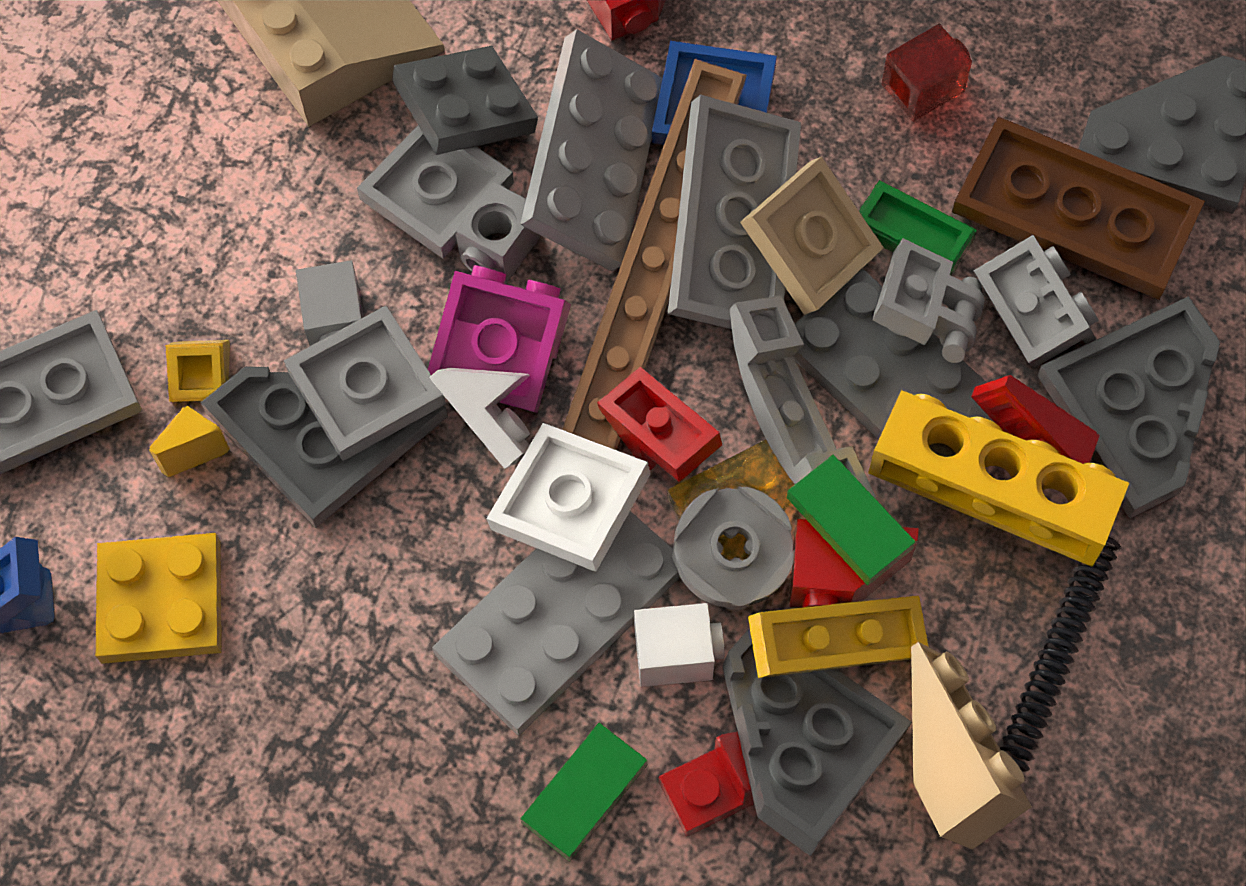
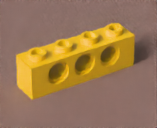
M901 390L874 449L868 471L870 475L1091 567L1106 544L1129 486V482L1116 478L1111 470L1095 463L1082 464L1060 455L1048 443L1039 440H1023L1003 432L1000 426L983 417L969 418L947 409L935 397L926 394L913 395ZM934 443L948 445L956 455L951 457L939 456L930 449L929 445ZM999 466L1005 469L1012 479H995L988 474L985 468ZM1055 489L1067 498L1068 503H1053L1045 497L1042 490Z

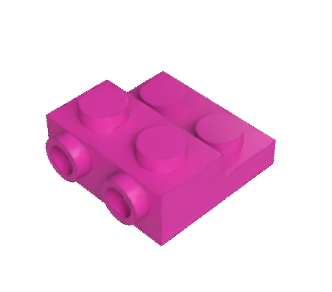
M474 265L471 275L455 271L428 366L429 373L433 375L437 370L461 368L529 374L530 376L499 403L538 413L552 359L557 358L571 304L566 300L559 299L560 288L545 283L528 280L526 289L504 284L507 274Z

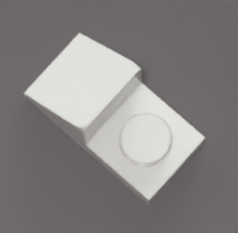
M446 368L437 370L429 377L504 469L515 465L522 459L530 446L525 440L530 433L522 420L512 410L506 408L504 411H501L497 404L530 376L529 374Z

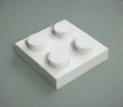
M543 423L486 519L492 531L596 572L650 476L648 462Z

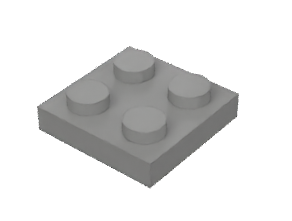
M418 125L357 187V191L361 201L443 259L458 244L456 229L491 182L494 181L509 189L514 184V178L511 170L476 146L436 155Z
M387 306L378 309L284 360L288 373L342 461L446 404L444 395L430 380L431 374Z

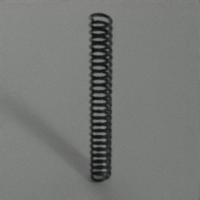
M1108 537L1106 542L1113 545L1106 543L1101 551L1108 555L1100 553L1092 567L1082 565V562L1076 561L1078 567H1075L1072 571L1074 577L1069 578V587L1064 590L1065 597L1059 601L1061 608L1055 611L1057 618L1051 621L1052 629L1046 632L1048 639L1042 642L1044 649L1038 652L1039 660L1033 664L1035 671L1029 673L1031 681L1024 685L1026 692L1020 695L1022 703L1015 706L1017 714L1011 716L1013 724L1007 726L1008 735L1002 738L1004 746L999 747L1000 750L1009 751L1026 761L1035 759L1028 750L1012 746L1007 741L1014 740L1019 745L1031 750L1039 748L1037 742L1028 737L1014 734L1012 730L1018 729L1023 734L1035 739L1044 737L1042 732L1035 727H1048L1047 722L1039 716L1051 717L1052 712L1045 706L1053 707L1057 705L1055 699L1049 695H1061L1060 689L1055 685H1063L1066 682L1059 674H1069L1070 670L1065 664L1075 662L1068 653L1074 654L1079 651L1074 643L1082 642L1083 639L1079 633L1087 631L1085 624L1082 622L1092 620L1087 612L1096 610L1092 602L1099 601L1100 597L1097 591L1105 589L1100 581L1109 579L1104 571L1113 569L1109 561L1116 560L1117 556L1113 551L1121 549L1119 542L1115 539ZM1081 570L1086 576H1079L1078 572ZM1077 581L1082 586H1074V582ZM1073 591L1077 596H1070L1069 593ZM1068 601L1074 607L1065 606V603ZM1062 612H1065V613H1066L1068 616H1070L1071 618H1069V617H1062V616H1061V613H1062ZM1060 622L1067 628L1057 627L1056 624ZM1053 633H1056V634H1058L1060 637H1062L1063 639H1061V638H1053V637H1052V634H1053ZM1052 643L1058 649L1049 648L1048 644ZM1048 654L1055 660L1045 659L1043 656ZM1040 664H1043L1045 667H1047V668L1050 669L1051 671H1049V670H1043V669L1041 670V669L1039 668V665H1040ZM1035 675H1039L1048 682L1036 680ZM1035 686L1044 693L1032 691L1030 687ZM1027 696H1030V697L1033 698L1035 701H1037V702H1039V703H1041V704L1034 703V702H1027L1026 697H1027ZM1022 707H1026V708L1029 709L1031 712H1033V713H1035V714H1037V715L1030 714V713H1025V712L1023 713L1022 710H1021V708H1022ZM1017 718H1022L1035 727L1018 723ZM1012 757L1022 772L1030 770L1025 762Z

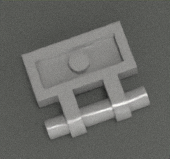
M902 238L892 255L872 321L887 327L897 335L906 336L923 345L926 344L933 333L940 337V342L943 345L942 356L944 359L951 363L961 362L966 352L973 347L977 328L974 321L981 316L985 302L984 295L981 292L982 284L974 277H966L961 281L950 276L953 265L952 261Z

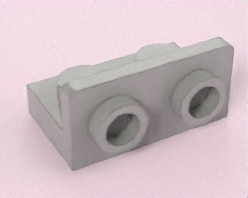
M1034 235L974 270L1032 369L1082 340L1085 344L1097 340L1090 326L1098 322L1099 319L1082 292L1071 297L1061 280L1071 274L1054 246L1043 251Z

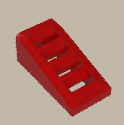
M1012 375L974 388L971 395L972 399L1000 426L1003 432L1026 441H1043L1053 446L1062 456L1082 464L1090 463L1100 435Z

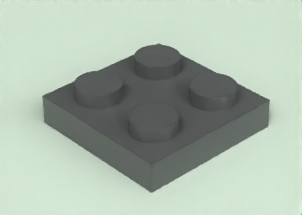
M493 46L394 65L392 82L436 155L535 133L538 116Z

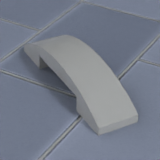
M782 296L735 303L730 308L731 328L743 383L759 426L789 478L796 484L834 454L871 495L876 498L853 447L836 449L793 357L804 343Z

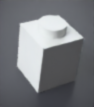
M708 603L634 610V630L640 687L713 680L714 660L724 659V640L721 622L710 623Z

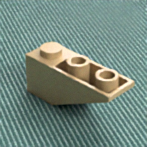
M917 642L911 647L913 784L940 837L974 849L1032 807L1020 786L1025 782V778L1012 757L1000 750L992 736V733L996 731V725L986 709L971 698L964 685L969 681V677L961 663L947 651L941 654Z

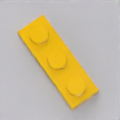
M919 595L767 611L748 616L758 678L911 660V647L920 642L928 646Z

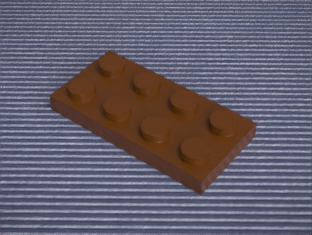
M998 116L954 201L952 213L1021 242L1034 235L1043 251L1054 246L1061 259L1160 300L1205 201Z

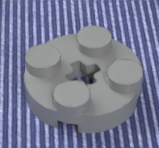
M740 486L738 489L726 488L718 491L719 488L706 491L693 500L678 522L675 530L674 547L672 549L674 565L677 567L682 581L689 590L707 603L736 611L760 603L773 595L788 577L794 563L795 549L793 551L794 541L791 535L792 527L787 514L774 499L759 490ZM739 533L747 539L743 549L749 557L743 561L736 557L729 561L721 555L723 546L718 542V538L724 534L732 539Z

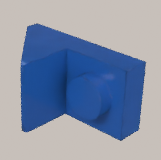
M14 537L0 548V633L45 626L54 621L52 577L50 570L39 563L38 540Z

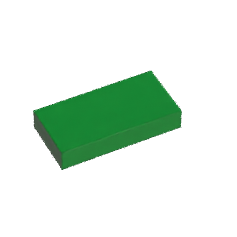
M880 180L859 210L885 249L894 253L901 239L904 238L952 261L953 265L950 276H952L974 241L977 232L971 226Z
M834 454L792 486L787 492L786 498L867 586L914 548L916 541Z
M598 723L520 818L521 824L570 862L647 767L648 760L601 723Z

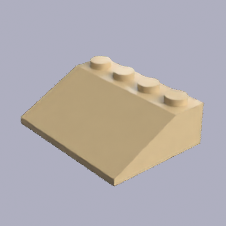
M217 0L308 127L392 81L394 65L432 58L445 51L442 41L410 0Z

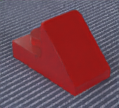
M639 367L597 402L599 410L635 458L648 462L649 470L659 465L678 482L683 480L722 446L718 430L642 367Z
M738 731L716 737L714 750L659 776V784L686 837L754 805Z

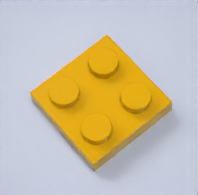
M216 533L97 543L95 656L101 664L222 653L221 541Z

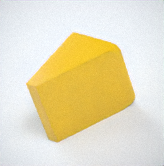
M229 340L180 341L165 345L169 402L203 401L229 380Z
M188 406L181 409L149 447V451L159 469L167 477L174 476L218 458L230 450L222 430Z

